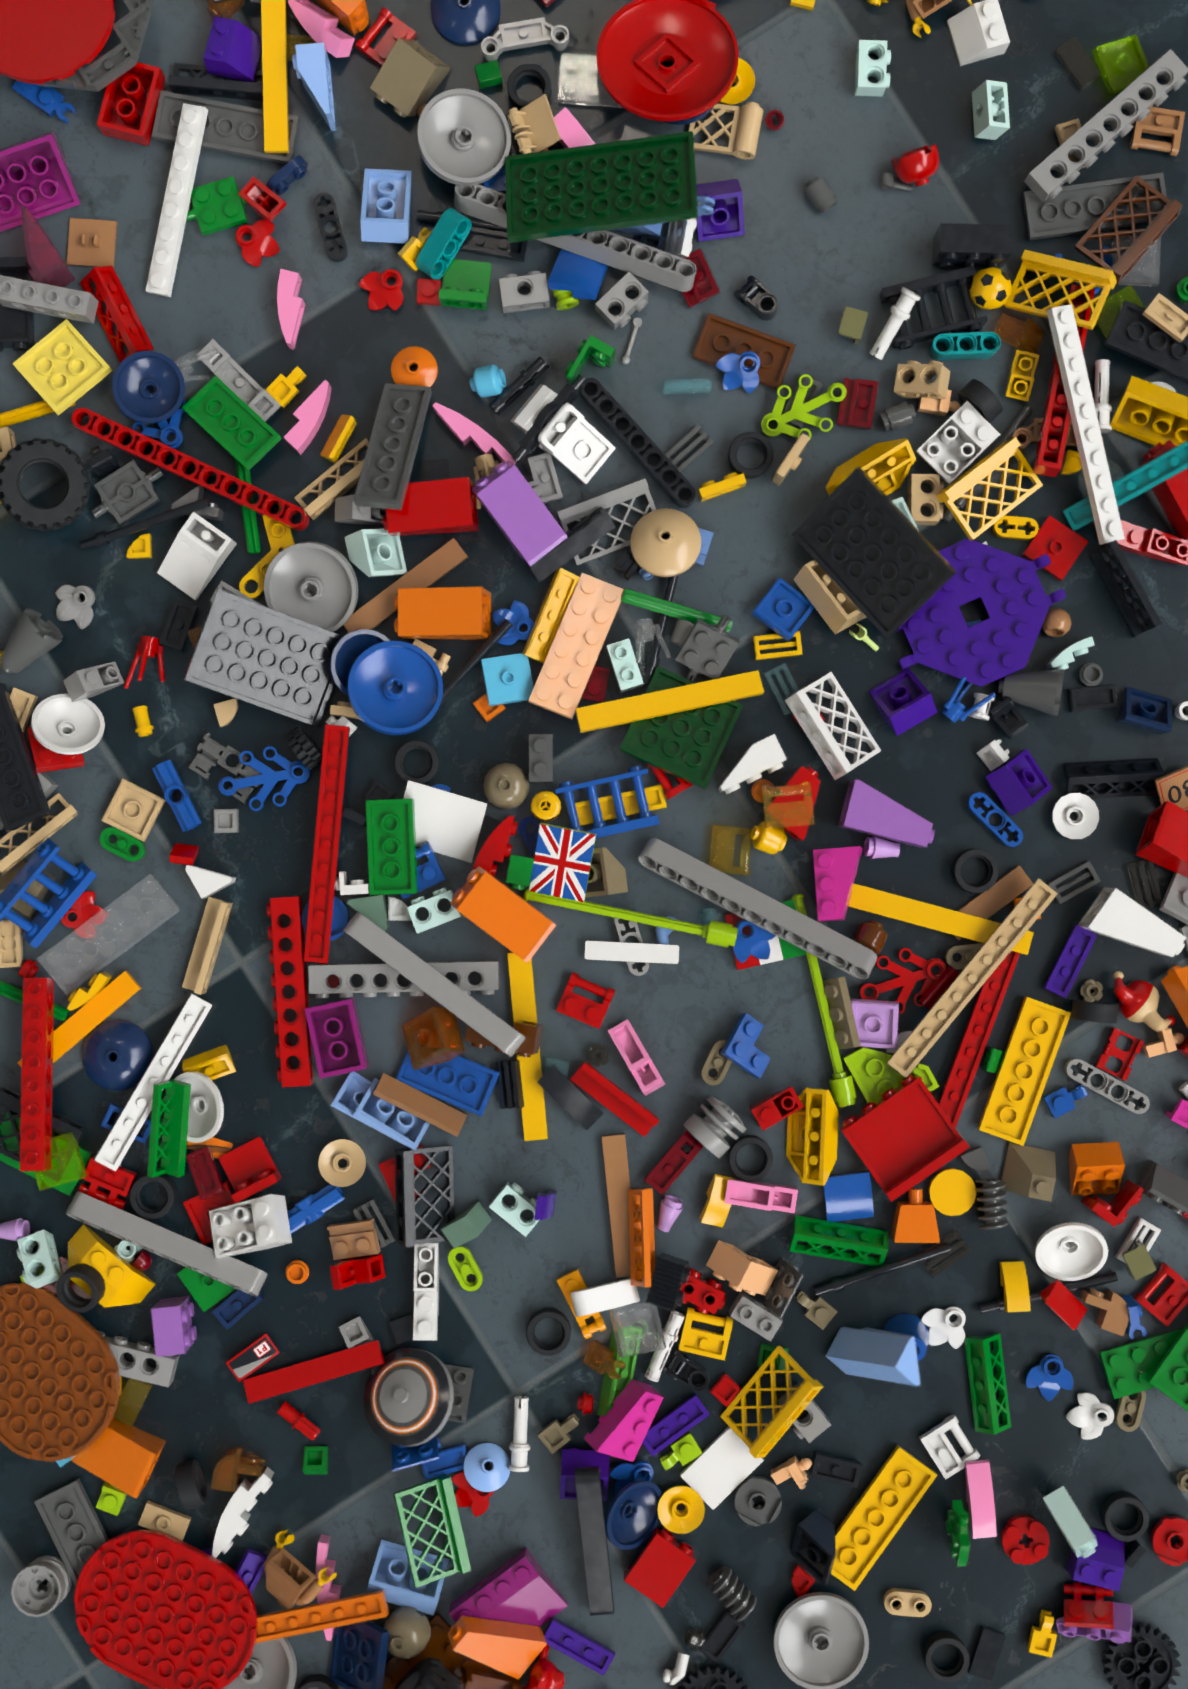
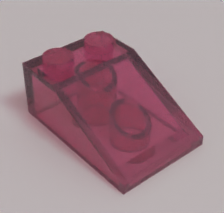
M23 206L21 213L27 262L32 268L29 270V273L35 282L65 287L76 280V278L38 220L26 206Z

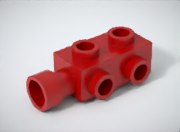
M689 1267L688 1269L691 1270L687 1284L683 1283L682 1292H685L683 1303L687 1304L689 1301L696 1305L695 1308L704 1314L710 1312L715 1315L717 1309L721 1310L727 1299L724 1289L721 1288L722 1283L713 1278L707 1281L700 1277L701 1273ZM686 1285H692V1286H693L692 1291H690V1292L685 1291V1290H684L685 1286H686ZM712 1295L714 1299L712 1302L705 1301L706 1297Z

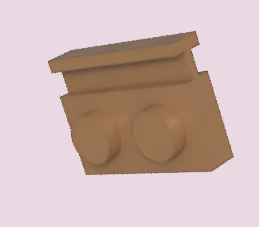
M374 1218L330 1224L327 1227L330 1233L329 1240L334 1260L375 1255L381 1251L377 1231L374 1228Z

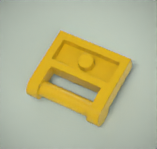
M687 1307L678 1350L725 1361L734 1318L704 1314L695 1311L694 1308ZM692 1321L724 1327L723 1333L691 1327Z

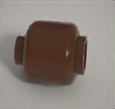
M871 920L870 923L864 922L859 925L853 941L871 949L876 954H880L888 935L881 923Z

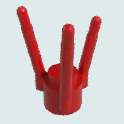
M141 636L124 684L125 689L129 687L140 656L142 658L137 680H142L147 657L155 658V654H157L160 682L163 683L165 681L164 647L159 646L160 639Z

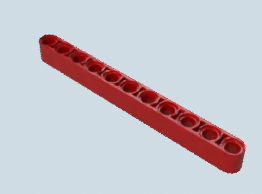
M78 408L72 414L71 418L74 426L88 435L291 529L302 531L309 525L310 519L308 514L300 507L87 408ZM85 416H89L88 424L82 426V419ZM110 425L111 430L109 434L103 435L104 427ZM131 435L132 440L130 444L124 445V438ZM148 445H153V451L149 455H145V448ZM173 454V463L166 465L165 460L167 456ZM195 464L196 469L194 473L187 475L186 470L188 466ZM216 474V482L209 485L207 482L208 477ZM232 484H238L237 492L229 494V487ZM253 494H259L260 497L256 504H250V497ZM279 503L281 505L280 511L277 514H272L271 507ZM296 513H301L302 520L298 524H293L292 517Z

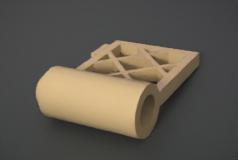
M747 102L746 105L741 107L716 104L710 111L712 116L701 123L698 120L690 123L689 131H693V136L702 130L708 137L701 144L694 143V150L728 154L740 159L751 160L756 155L763 109L755 102ZM725 112L734 113L733 121L726 126L718 118ZM716 120L722 129L711 136L705 127ZM723 133L730 139L728 147L718 146L714 140Z

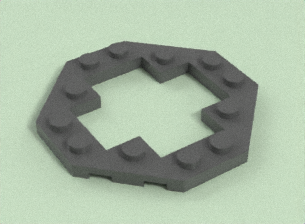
M123 0L131 12L113 25V29L122 43L85 69L81 67L76 70V74L60 81L58 79L46 81L45 84H38V86L99 92L137 65L154 6L153 1Z

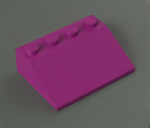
M54 131L0 149V232L81 204Z
M525 1547L450 1604L449 1615L455 1623L461 1616L540 1627L566 1608L568 1603Z

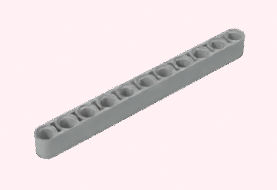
M479 184L471 186L455 185L454 206L459 212L507 229L506 194ZM607 230L536 239L681 292L691 290L694 285L697 268L692 261Z
M649 838L638 857L639 863L649 870L856 978L867 979L876 963L877 954L871 949L657 838Z

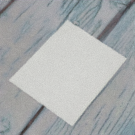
M408 780L403 799H414L416 847L420 848L422 847L421 844L428 841L434 852L472 863L487 803Z

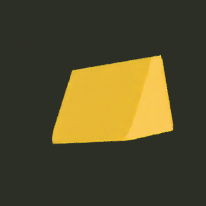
M344 414L340 416L320 454L323 458L333 463L337 462L357 424L353 416Z
M227 1045L182 1061L184 1073L199 1072L211 1080L236 1072Z

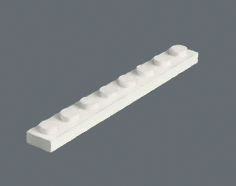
M184 103L182 106L146 286V292L166 297H171L208 115V109L202 106Z
M192 993L190 994L94 1158L95 1161L114 1171L117 1170L152 1110L153 1085L170 1079L211 1009V1003Z

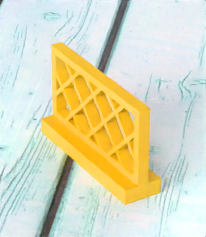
M1024 250L1021 257L1023 262L1012 285L1011 295L1004 304L1005 307L1048 318L1047 310L1059 307L1066 302L1072 304V299L1085 294L1088 302L1077 308H1074L1072 304L1073 312L1076 317L1077 326L1093 330L1110 289H1114L1117 280L1113 270ZM1026 271L1036 272L1038 278L1025 284L1023 278ZM1052 276L1057 277L1060 283L1046 289L1043 281ZM1072 282L1080 283L1082 288L1068 295L1065 286ZM1041 283L1044 291L1031 297L1027 289ZM1095 287L1103 289L1100 296L1090 300L1087 291ZM1062 288L1066 297L1053 303L1049 294ZM1025 291L1028 300L1020 304L1014 303L1015 296ZM1047 296L1050 305L1043 309L1036 308L1034 302ZM1091 307L1093 313L1090 320L1079 319L1077 314Z
M1016 437L1003 442L935 495L940 503L944 502L970 541L977 538L1043 486L1037 475L1032 473L1033 469L1019 450L1020 443ZM1013 455L1019 462L1018 471L1008 469L1009 458ZM994 470L1002 472L1000 484L990 482L991 472ZM1007 473L1017 475L1015 487L1005 485ZM1022 476L1029 477L1033 483L1031 488H1021ZM976 484L984 485L983 498L973 496V489ZM989 487L1000 488L998 501L988 499ZM1005 489L1015 491L1012 503L1003 502ZM958 498L967 499L965 512L959 511L953 503ZM972 500L982 502L981 514L970 513ZM987 503L997 505V512L994 517L986 516ZM970 517L980 518L979 528L975 532L969 526Z
M777 1346L720 1417L750 1448L749 1453L754 1458H763L813 1400L823 1385L818 1380H813L781 1346ZM779 1355L785 1359L786 1370L775 1371V1360ZM765 1373H770L771 1388H761L760 1378ZM776 1373H786V1388H776ZM791 1373H798L804 1379L799 1387L792 1388ZM787 1390V1402L784 1405H777L776 1391ZM749 1391H756V1406H746V1395ZM761 1391H771L772 1405L762 1406ZM757 1408V1423H747V1409ZM762 1408H772V1420L769 1423H762ZM735 1409H741L742 1423H735L729 1417ZM747 1426H757L758 1437L754 1442L748 1437Z

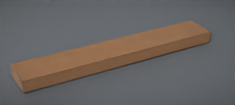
M453 538L354 612L348 621L343 624L348 632L361 629L373 630L398 611L394 604L395 595H398V589L429 588L465 561L468 556Z
M625 1133L602 1136L616 1278L629 1277L628 1189L631 1188Z

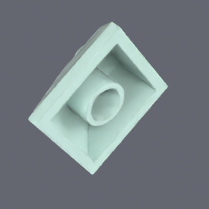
M361 529L344 537L349 560L368 577L405 575L407 573L400 536H391L388 534V530L385 531L384 529Z

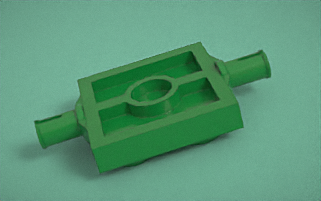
M234 176L192 189V210L188 211L186 222L196 219L203 236L248 223L245 214L246 202L238 195L240 190L237 187Z
M952 1500L951 1509L947 1510L948 1520H945L946 1533L951 1535L952 1543L949 1544L951 1558H955L957 1567L967 1565L970 1550L967 1529L969 1514L963 1510L962 1500Z

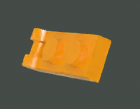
M578 1268L557 1278V1282L574 1316L570 1293L587 1288ZM600 1312L575 1317L585 1339L592 1337V1334L598 1330L602 1332L607 1329ZM593 1316L595 1322L588 1325L585 1319Z

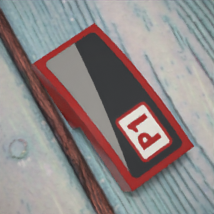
M264 1333L249 1346L243 1348L226 1361L225 1364L237 1381L240 1382L280 1352L269 1336Z

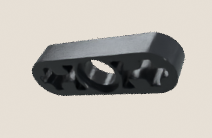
M320 193L314 198L313 205L325 249L332 261L342 262L348 255V248L336 204L330 194ZM326 200L329 204L327 205L330 214L328 216H325L323 208L319 207L322 205L321 201ZM328 222L337 224V230L334 233L325 232L324 227ZM334 239L337 240L339 248H343L340 250L339 255L331 252L334 250L332 242Z

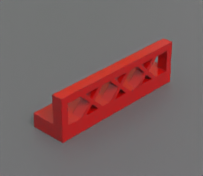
M113 266L94 267L80 281V284L85 292H90L99 301L96 316L120 363L134 353L152 351L154 348ZM92 280L96 285V292L93 291L90 285ZM102 301L106 305V313L102 309ZM113 322L117 326V334L112 329ZM123 342L129 350V353L126 355L123 351Z
M584 1060L570 1078L571 1081L643 1137L647 1135L653 1126L658 1124L659 1117Z

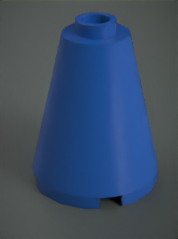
M897 1314L890 1318L883 1330L915 1336L917 1361L923 1359L929 1344L927 1326L920 1318L913 1314Z

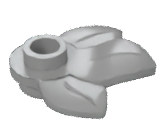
M72 585L61 586L55 592L56 596L61 600L56 609L57 619L60 621L74 619L80 629H85L94 616L92 605L95 602L94 591L85 585L78 587ZM81 593L85 596L84 601H81L80 599Z

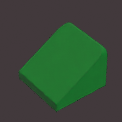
M497 60L474 65L480 89L503 84Z
M992 1047L987 1048L981 1068L997 1074L1005 1052Z
M761 1343L757 1367L763 1365L777 1345ZM781 1346L787 1353L789 1352V1348ZM781 1355L775 1360V1371L786 1369L785 1359Z
M304 1446L302 1468L304 1474H328V1446Z

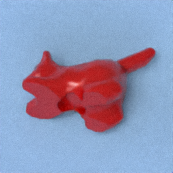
M546 1645L540 1652L539 1660L535 1662L531 1669L528 1683L526 1686H522V1689L563 1688L565 1676L548 1659L549 1645Z

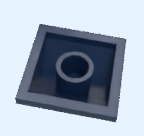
M1126 687L1116 722L1157 734L1169 733L1172 730V699Z

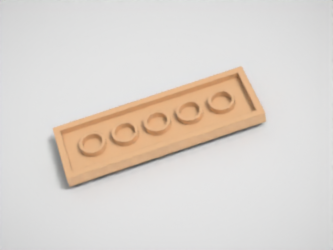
M581 574L528 700L529 703L573 719L575 709L580 703L622 602L621 594L624 589L587 574Z

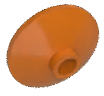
M411 346L404 348L394 357L391 365V374L395 384L431 387L437 378L438 366L434 356L428 350L422 347ZM412 364H416L418 366V369L416 371H411L409 369Z

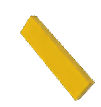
M563 568L556 570L522 653L523 655L544 664L580 579L579 576Z
M661 785L644 788L649 811L667 807ZM635 790L621 793L626 816L639 814ZM612 795L598 798L603 821L617 818ZM589 800L575 803L580 826L594 823Z

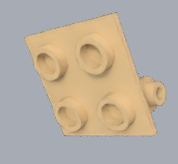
M546 94L519 111L517 108H512L508 111V119L514 127L512 131L516 133L514 137L518 142L521 154L541 152L561 140Z

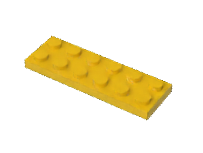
M1026 996L1024 997L979 1122L978 1130L1024 1146L1068 1024L1070 1012Z
M897 1445L836 1530V1556L831 1574L855 1591L937 1477V1473Z

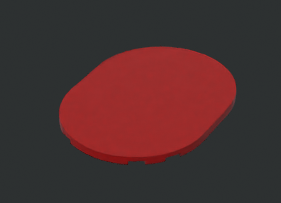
M0 0V74L29 84H45L46 81L56 79L60 81L76 74V70L86 63L90 64L105 46L114 25V0Z
M135 1530L115 1536L105 1542L90 1556L77 1579L74 1592L75 1619L79 1632L90 1646L91 1652L110 1668L150 1689H222L239 1676L251 1658L257 1640L258 1618L255 1603L248 1587L241 1577L227 1564L174 1536L153 1530Z

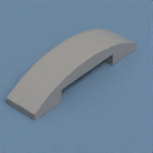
M214 339L196 355L265 422L281 407Z

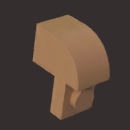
M1091 1288L1090 1291L1083 1289L1079 1298L1087 1304L1100 1308L1095 1324L1101 1329L1124 1336L1129 1321L1127 1304L1124 1299L1109 1288H1107L1106 1294L1094 1288Z

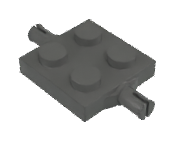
M135 460L130 461L94 485L101 496L102 503L91 509V512L97 519L109 511L121 526L161 501L154 491L152 482L163 476V473L157 467L146 474L141 471Z
M723 614L717 625L708 624L697 619L675 656L676 661L690 668L684 678L693 682L698 673L712 679L719 678L740 644V639L730 635L725 630L731 621L729 616L726 617V614Z

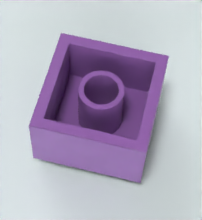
M189 1296L161 1299L151 1308L156 1357L185 1354L193 1345L194 1340L197 1339L196 1326H192L194 1304L190 1302Z

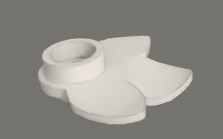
M955 1306L948 1307L945 1310L934 1308L926 1312L921 1318L925 1325L930 1326L929 1344L931 1346L941 1345L948 1341L954 1349H957L964 1342L965 1332L963 1326L966 1317L960 1308ZM952 1314L957 1315V1319L954 1322L949 1321V1317Z
M1078 1393L1079 1406L1072 1408L1066 1414V1419L1074 1426L1081 1428L1082 1439L1090 1440L1097 1438L1102 1434L1103 1428L1113 1422L1114 1411L1110 1405L1101 1403L1094 1394ZM1103 1412L1107 1417L1101 1419L1098 1417V1413Z

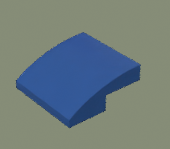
M560 249L548 280L549 289L572 291L573 298L596 300L608 265Z
M869 1171L829 1176L826 1184L823 1186L827 1221L837 1222L874 1217Z

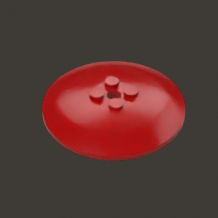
M634 0L618 10L605 25L598 41L596 58L601 82L609 95L620 106L643 118L656 121H679L706 112L727 94L737 74L739 51L736 37L729 23L717 10L701 0ZM663 61H671L673 65L664 67L661 63Z

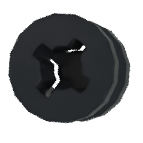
M627 551L613 569L624 574V578L629 581L640 566L632 557V554Z

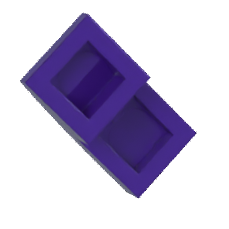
M557 1191L538 1192L534 1220H544L553 1217Z

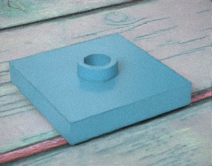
M519 653L481 659L488 706L529 700L534 686L527 656Z

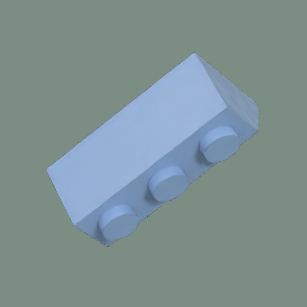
M381 1540L366 1593L384 1590L387 1602L399 1606L413 1607L417 1611L434 1615L444 1578L415 1588L405 1546ZM412 1548L413 1554L420 1557L422 1551ZM427 1553L424 1560L433 1565L437 1555ZM443 1557L438 1568L446 1570L449 1559ZM422 1562L417 1571L418 1578L427 1577L431 1567Z

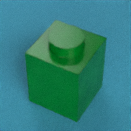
M516 855L510 856L506 883H511L510 888L524 890L525 886L530 887L534 863L533 858Z

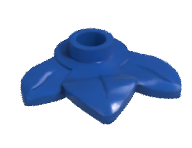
M745 351L740 355L728 353L716 363L717 368L725 371L723 376L724 390H732L743 386L748 393H751L758 386L759 375L757 371L760 367V359L755 352ZM746 359L753 361L750 366L744 365Z
M514 600L511 610L498 609L492 613L493 620L498 627L506 619L513 624L497 643L513 645L518 640H528L535 623L529 618V609L524 603ZM522 624H526L528 626L526 632H520V626Z
M745 919L739 921L736 925L738 933L735 947L733 946L736 958L741 963L745 962L750 954L759 959H769L770 946L768 940L773 939L776 935ZM744 926H749L751 928V933L749 935H744L742 933V928Z
M1047 1354L1040 1360L1039 1365L1029 1370L1026 1376V1387H1038L1042 1396L1049 1402L1057 1395L1060 1387L1072 1390L1073 1376L1070 1371L1064 1368L1060 1357L1055 1354ZM1054 1362V1368L1048 1369V1363Z
M638 1461L635 1464L625 1462L615 1466L610 1472V1476L616 1479L614 1485L615 1495L620 1489L633 1481L640 1479L651 1481L654 1473L652 1465L647 1461Z

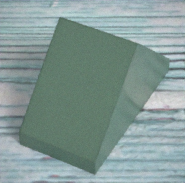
M385 895L350 899L347 902L348 905L386 932L390 928Z
M477 1201L440 1230L455 1249L478 1237L492 1219L481 1203Z

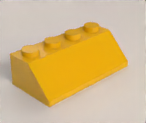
M1131 376L1109 426L1116 431L1152 445H1156L1159 442L1163 445L1170 440L1177 447L1188 440V397Z

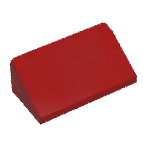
M1058 1279L1040 1293L1044 1302L1074 1331L1088 1309Z

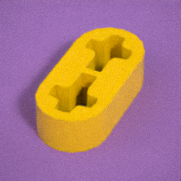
M1003 516L992 525L994 535L1001 539L1030 540L1036 536L1039 530L1037 522L1028 517ZM1004 521L1006 526H1011L1013 529H1007L1005 533H1002V529L998 528V525ZM1027 523L1033 531L1025 535V531L1018 530V527H1024Z

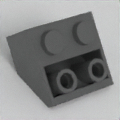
M1150 1160L1137 1182V1185L1144 1189L1142 1193L1160 1204L1162 1202V1205L1179 1215H1182L1183 1212L1188 1214V1181Z

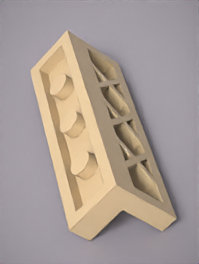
M367 438L294 497L312 520L335 503V498L342 497L358 483L364 459L358 461V454L365 446L368 447L369 441ZM345 463L354 464L353 469L344 476H340L341 466ZM327 478L336 479V483L326 491H322L323 481ZM309 493L318 494V498L308 506L302 500Z
M59 793L47 802L50 808L59 800L66 809L57 816L48 815L43 817L46 819V825L40 830L32 831V823H30L28 830H22L27 826L25 825L9 832L0 839V848L9 849L8 855L0 861V873L2 875L78 815L74 807L69 805ZM17 833L28 834L27 840L20 846H12L14 835ZM10 839L9 845H3Z
M208 897L183 981V988L193 990L194 993L199 995L207 992L233 903Z

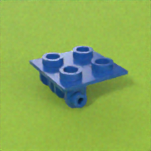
M438 1435L417 1446L404 1447L391 1444L392 1471L439 1459L438 1448L442 1446Z

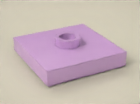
M852 998L851 1006L861 1045L859 1047L897 1050L899 1002Z

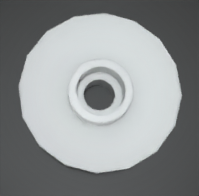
M1069 793L1061 797L1055 803L1052 811V822L1055 829L1062 836L1069 839H1082L1089 836L1096 829L1099 821V810L1095 802L1089 796L1081 793ZM1072 812H1075L1077 814V819L1075 821L1070 819V814Z

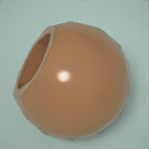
M1061 608L1050 609L1042 624L1043 631L1052 637L1065 635L1072 625L1070 615Z

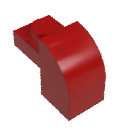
M382 1254L338 1260L337 1264L330 1266L333 1290H341L358 1283H372L385 1278Z

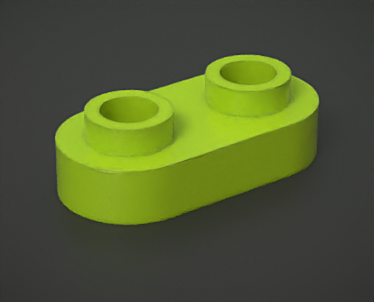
M463 1245L455 1249L452 1248L448 1255V1262L461 1287L466 1291L479 1289L483 1282V1274L471 1251ZM458 1253H462L465 1256V1259L459 1261L456 1258V1255ZM469 1274L475 1275L476 1279L474 1281H469L467 1279V1276Z

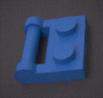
M428 841L421 844L422 847L416 849V859L426 855L429 860L417 867L418 892L446 880ZM401 894L402 899H405V898H407V897H410V896L414 895V894Z

